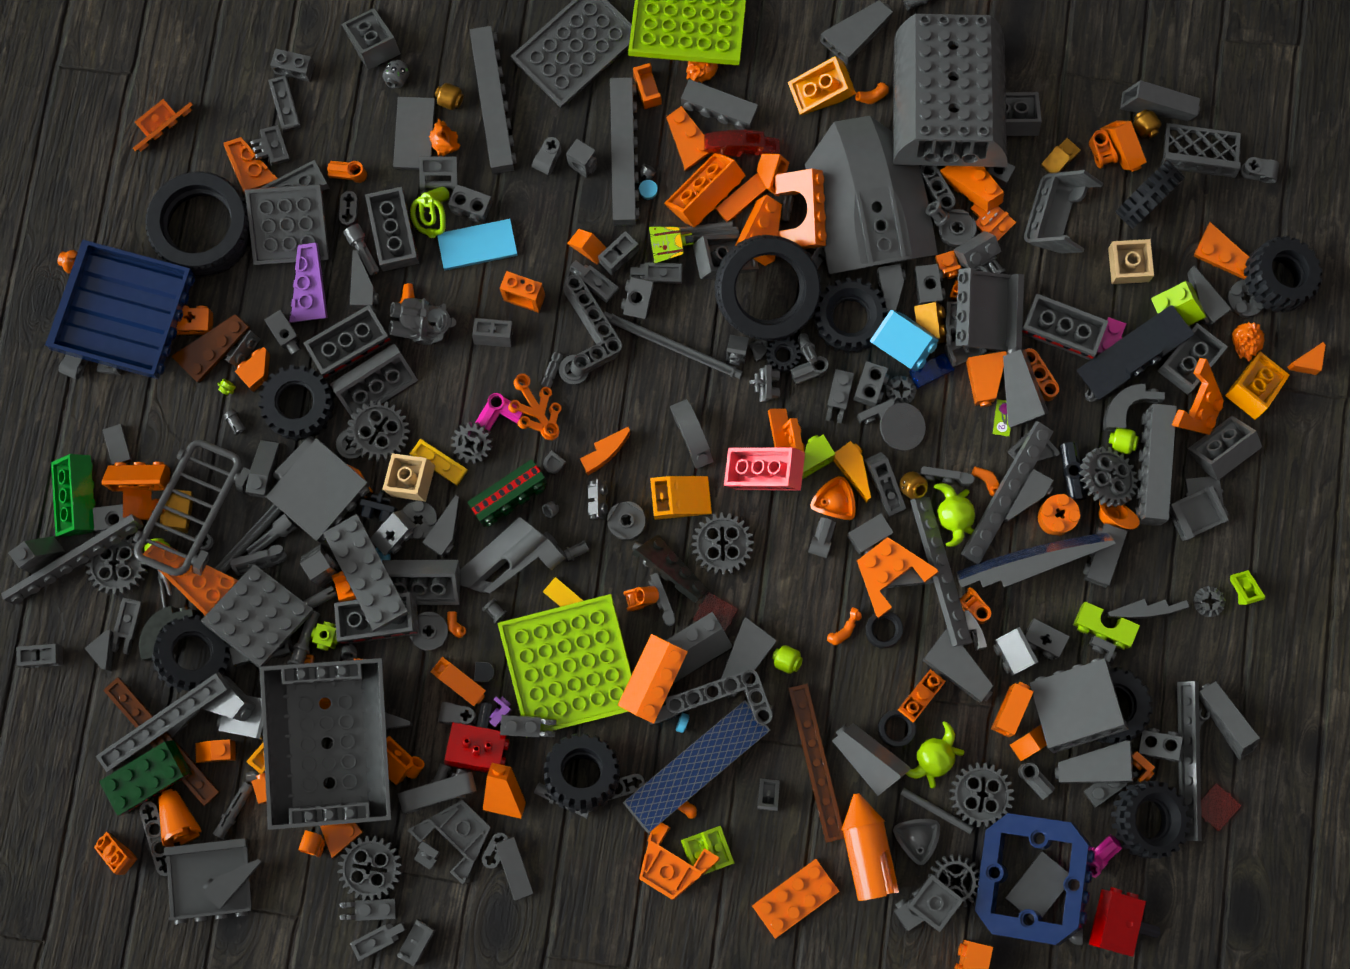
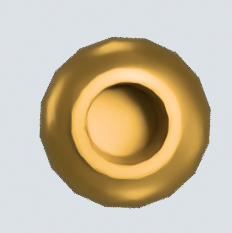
M444 83L441 87L438 86L435 92L438 105L449 110L459 108L464 98L461 89L449 83Z
M1145 109L1134 117L1133 126L1141 137L1148 136L1152 138L1159 133L1158 129L1161 126V122L1153 111Z
M912 471L906 473L901 478L899 487L901 492L910 499H918L926 494L928 483L923 476Z

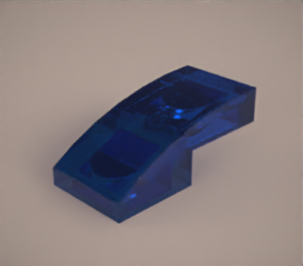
M942 354L927 361L918 371L910 370L909 373L917 388H920L939 377L951 373L954 369L946 355Z

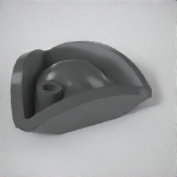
M914 819L895 825L893 833L907 855L916 864L924 865L930 859L937 846L940 836V824L932 819Z

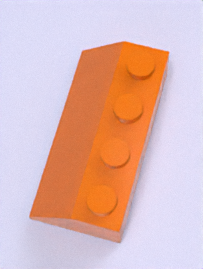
M715 152L664 204L684 223L695 228L715 209L721 200L728 196V193L734 187L741 183V180L746 175L735 160Z
M651 634L618 706L654 724L688 651Z

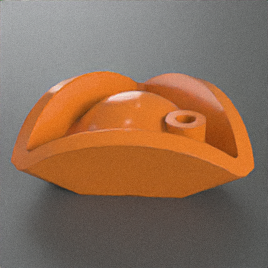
M842 476L835 477L823 485L815 494L810 504L811 509L831 517L844 520H852L855 517L854 494L849 482Z

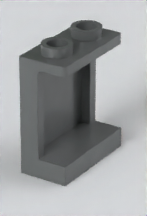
M1213 486L1206 487L1170 504L1169 514L1182 541L1191 539L1195 535L1229 521L1228 511L1225 506H1222L1219 500L1220 494Z

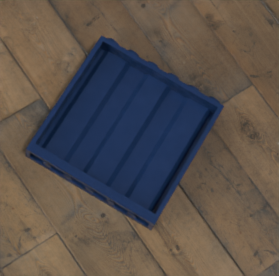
M82 239L45 346L55 352L159 380L160 375L165 370L164 363L166 357H169L171 353L170 345L172 339H175L177 335L176 327L178 321L182 320V309L189 300L188 292L190 286H193L195 282V275L187 267Z

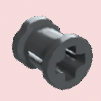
M939 201L930 203L926 208L927 215L932 216L937 226L944 225L950 218L949 213L941 208Z
M493 598L482 610L487 612L494 619L493 622L497 624L508 612L503 610L496 603L497 600Z

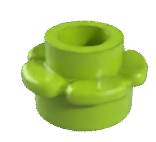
M222 379L221 382L217 383L219 386L218 390L223 394L229 395V393H234L236 386L230 381Z

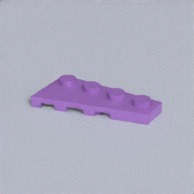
M318 243L298 245L295 265L296 275L293 284L294 293L291 302L292 312L289 323L328 318Z

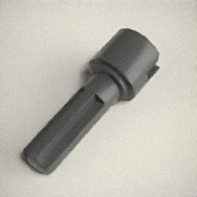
M354 224L346 228L343 233L349 245L356 248L369 275L377 274L379 268L365 243L366 235L361 226Z
M284 513L273 522L272 529L246 550L249 555L262 551L280 536H288L297 526Z

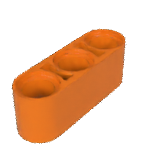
M1025 349L1027 356L1033 359V362L1030 363L1033 372L1039 371L1043 374V378L1036 377L1044 400H1053L1059 392L1058 383L1039 354L1034 349ZM1045 387L1052 388L1053 394H1047Z

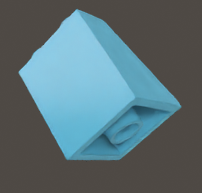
M890 310L870 340L871 343L916 371L926 364V358L935 351L939 341L938 338L908 316L894 310Z

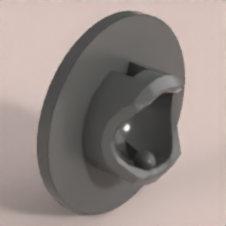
M897 403L884 411L880 420V432L884 441L890 447L900 451L910 450L918 446L924 438L926 430L925 420L916 407L908 403Z

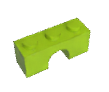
M1084 602L1081 605L1073 624L1078 627V631L1085 634L1090 632L1098 638L1113 642L1116 648L1122 650L1132 646L1140 625L1120 618L1117 620L1114 628H1107L1101 622V614L1104 609L1088 602Z

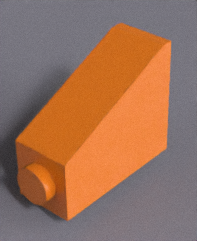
M1116 120L1100 128L1108 133L1123 170L1134 172L1141 169V165L1147 163L1131 121Z
M1006 351L968 357L966 365L975 406L987 407L995 401L1004 368L1003 356L1007 355Z
M441 657L430 671L471 705L475 706L476 703L479 704L483 700L486 690L444 657Z
M491 763L486 780L483 810L521 819L526 801L512 768Z

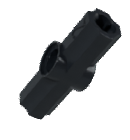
M1077 442L1061 444L1060 449L1064 468L1063 477L1066 480L1068 496L1074 501L1085 500L1084 482L1080 481L1083 476L1079 474L1083 469L1080 467ZM1069 468L1076 469L1077 476L1071 475Z

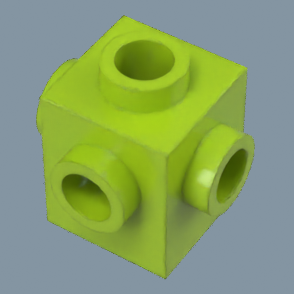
M324 621L323 624L317 623V627L313 628L311 638L313 639L312 642L317 645L316 648L328 651V648L335 649L336 645L339 644L337 642L335 624ZM324 632H327L326 638H322Z

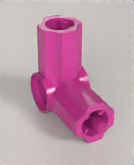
M493 393L489 396L488 402L476 422H479L480 427L485 425V430L490 431L500 414L518 424L519 419L524 413L519 411L517 413L510 412L508 405L511 401L499 393ZM495 398L502 400V404L499 407L492 406V401Z
M1110 834L1096 848H1092V851L1095 852L1094 862L1090 863L1092 877L1096 878L1099 876L1109 860L1122 849L1120 841L1116 840L1115 836Z

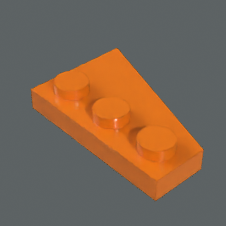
M682 106L666 117L685 172L715 151L714 146Z
M242 137L223 143L243 194H245V189L260 188L278 179L271 173L264 162L260 159L256 160L255 153Z
M1209 222L1194 253V257L1242 279L1247 278V276H1244V269L1247 267L1245 264L1250 257Z
M357 823L320 826L331 858L338 855L363 833Z

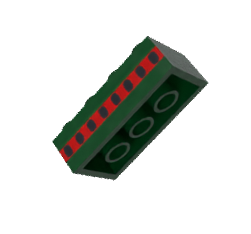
M531 459L467 503L482 526L490 527L498 521L497 518L500 516H507L514 511L513 508L518 504L521 506L530 500L529 497L533 494L538 495L546 489L547 482Z
M171 740L164 741L99 782L117 816L128 814L143 803L148 802L163 791L189 777L192 773L175 741Z

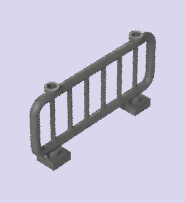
M195 440L187 446L186 450L180 449L177 455V459L180 462L143 532L138 530L133 539L134 542H137L134 548V556L138 561L173 576L185 574L191 565L195 574L202 575L209 561V553L203 550L200 551L199 555L197 553L232 484L235 483L236 491L243 493L247 486L250 472L245 467H243L241 473L239 472L242 465L241 459L234 452L205 440ZM202 447L231 459L234 465L231 472H227L191 457L196 448ZM191 460L227 475L228 477L222 489L182 473L188 461ZM180 476L220 492L214 505L175 490L174 488ZM173 492L211 508L205 522L166 506L171 493ZM162 510H168L203 525L197 538L158 523L157 520ZM154 526L194 541L188 555L148 539ZM147 542L185 558V561L180 568H173L143 555L142 549Z

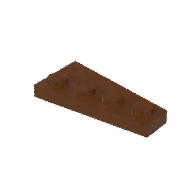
M235 314L171 357L196 382L200 383L246 334L250 327Z

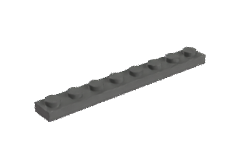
M1036 421L961 552L962 556L975 564L981 562L1054 431L1040 422Z
M930 497L912 499L910 502L928 563L939 571V573L933 576V581L952 646L969 645L972 643V639Z
M133 514L129 515L1 593L3 600L13 605L21 603L26 597L39 592L46 585L54 583L56 579L70 573L77 566L87 563L89 559L103 553L110 546L120 543L128 535L136 533L138 529L144 526L141 519Z
M219 672L215 673L96 755V758L105 771L108 772L230 687Z
M1177 682L1178 733H1180V737H1183L1179 763V795H1183L1185 798L1182 804L1189 807V810L1185 811L1186 817H1191V822L1186 823V827L1190 829V832L1185 833L1183 837L1187 841H1202L1199 682Z

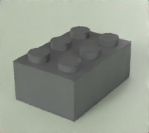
M1198 323L1192 328L1194 336L1179 345L1158 370L1161 375L1187 395L1200 382L1193 374L1199 358L1207 359L1210 367H1212L1228 347Z

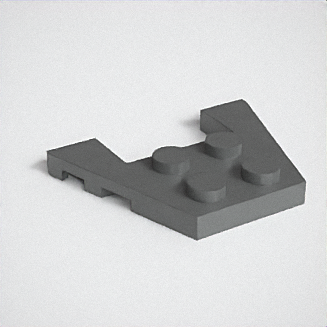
M461 800L409 828L407 831L421 843L436 828L464 856L450 871L463 885L472 870L491 827L464 800Z

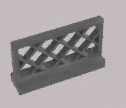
M1166 123L1161 165L1169 160L1181 171L1235 178L1241 166V162H1239L1241 133ZM1170 130L1178 131L1180 136L1174 139L1170 134ZM1195 133L1199 138L1193 142L1188 134ZM1212 135L1217 141L1211 144L1206 137ZM1184 138L1189 145L1183 148L1177 141ZM1234 138L1235 144L1230 147L1225 139ZM1201 140L1208 146L1203 151L1196 145ZM1221 143L1227 150L1220 153L1215 146ZM1174 144L1179 152H1168L1169 147ZM1192 147L1198 154L1196 156L1189 155L1187 150ZM1211 150L1217 157L1208 158L1205 153ZM1229 152L1234 157V161L1226 160L1224 155Z

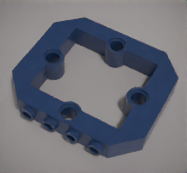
M1007 813L985 831L975 911L991 934L1061 945L1083 928V924L1085 925L1087 921V912L1084 911L1085 904L1089 903L1090 898L1087 887L1088 883H1091L1092 880L1090 863L1094 862L1095 857L1091 844L1078 827L1071 822ZM1006 834L1029 837L1030 844L1041 850L1049 848L1053 841L1072 844L1069 875L1063 883L1066 899L1062 925L1042 922L1041 914L1031 909L1023 910L1018 918L995 914L999 883L1005 882L1008 877V870L1002 865ZM1039 834H1044L1045 836L1042 844L1037 843V836ZM995 868L1000 870L998 878H994L992 875ZM1074 880H1078L1080 883L1077 891H1073L1071 888V883ZM1030 914L1034 916V923L1032 925H1028L1026 922V918Z

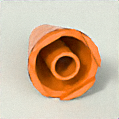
M172 789L163 791L158 798L163 846L173 847L176 842H180L183 845L196 839L200 835L201 828L179 793Z

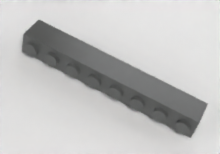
M491 26L469 29L492 174L515 171L514 164H517L516 154L511 151V147L514 146L513 135L509 136L508 129H512L510 118H506L505 113L509 112L507 100H503L506 90L505 84H501L500 78L503 77L502 66H498L497 62L501 58L499 49H495V43H498L497 33L492 31Z
M610 78L614 226L636 225V219H639V208H636L635 201H639V190H635V183H639L638 172H635V166H638V154H634V148H638V137H634V130H637V119H634L633 113H637V102H633V95H637V90L632 78Z

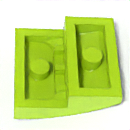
M721 826L681 840L688 862L692 866H694L704 848L720 858L704 874L734 864Z

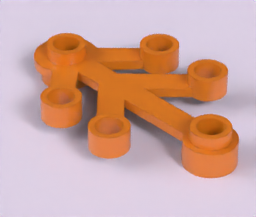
M526 374L517 375L514 380V386L517 390L522 391L531 407L521 404L518 400H512L508 405V409L512 413L519 411L536 417L540 421L538 423L530 420L527 416H522L518 421V426L521 429L529 427L540 431L547 440L556 439L559 435V427L556 421L558 414L562 410L559 403H552L549 407L551 414L549 421L545 416L552 390L548 387H543L539 392L541 399L538 404L528 387L530 385V378Z

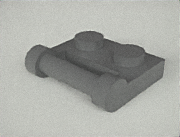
M419 156L420 190L439 187L452 188L454 190L456 184L458 185L457 156ZM426 176H451V181H426Z

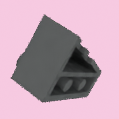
M321 544L301 556L300 565L309 579L320 588L333 581L332 575L337 574L340 569L337 562L325 552Z

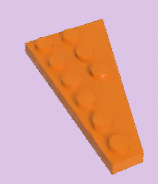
M155 541V542L160 543V544H162V545H164V546H167V545H165V544H163V543H161V542H159V541ZM151 545L143 553V555L173 568H180L185 561V558L154 545ZM192 565L181 576H173L160 571L204 615L239 581L206 565L201 576L193 572Z

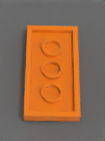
M814 859L751 906L776 939L840 891L817 859Z

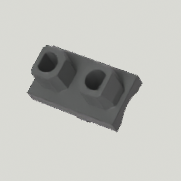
M765 365L764 368L759 369V373H755V379L749 381V385L755 387V393H759V402L765 403L780 397V389L772 387V382L779 381L780 371L772 369V365Z

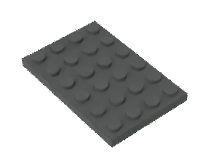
M572 0L511 55V59L562 109L629 48L632 24L607 0Z

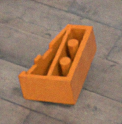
M946 166L940 170L948 185L953 187L956 192H960L968 197V200L986 212L1003 203L1004 191L985 167Z
M768 195L758 199L735 246L739 242L753 236H778L782 204ZM763 255L754 259L766 266L775 261V256Z

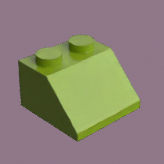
M1187 281L1151 298L1157 313L1173 305L1188 326L1207 317L1192 284Z
M824 434L820 437L815 435L808 440L809 443L805 449L802 479L834 460L835 452Z

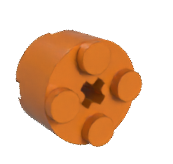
M1066 494L1049 497L1041 505L1038 512V523L1045 533L1055 536H1063L1069 533L1080 519V510L1077 503ZM1061 513L1062 516L1057 518L1055 515Z

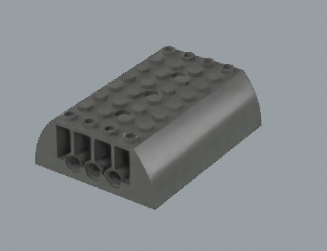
M914 14L899 27L894 37L893 164L1007 167L1005 37L1001 25L991 15ZM955 76L958 80L951 81L949 77ZM957 108L958 112L953 113L950 112L949 109Z
M382 658L260 667L268 830L391 820ZM322 698L330 699L331 705L328 709L320 707L319 702ZM325 737L333 740V746L330 749L322 747L321 742ZM327 777H332L335 780V786L331 789H327L324 786V780Z

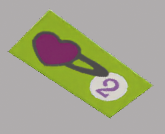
M997 399L993 434L1010 437L1011 428L1008 425L1006 400Z

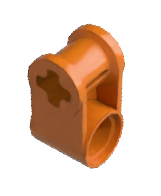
M1097 130L1089 140V147L1093 153L1095 163L1100 169L1106 164L1117 163L1118 155L1108 133L1104 130ZM1095 138H1100L1103 144L1097 143Z
M655 586L637 587L623 592L627 599V611L643 609L645 606L656 603L659 599V592Z
M969 587L968 591L959 598L963 611L968 610L978 624H984L991 617V609L981 599L979 594ZM978 610L985 611L986 618H979L976 612Z
M305 830L298 850L302 853L320 857L324 850L325 840L321 835Z

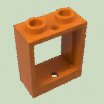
M506 271L500 286L503 300L539 313L545 299L542 283Z
M1019 682V684L1015 683L1009 687L991 727L992 730L1007 737L1015 735L1034 692L1029 690L1030 686Z

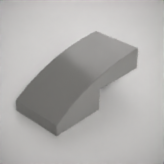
M968 610L964 611L969 632H972L975 651L985 649L987 647L986 640L978 622Z

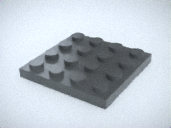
M321 184L245 189L254 265L296 262L298 245L318 243L320 260H329Z
M254 564L204 616L201 622L260 668L275 655L314 611Z

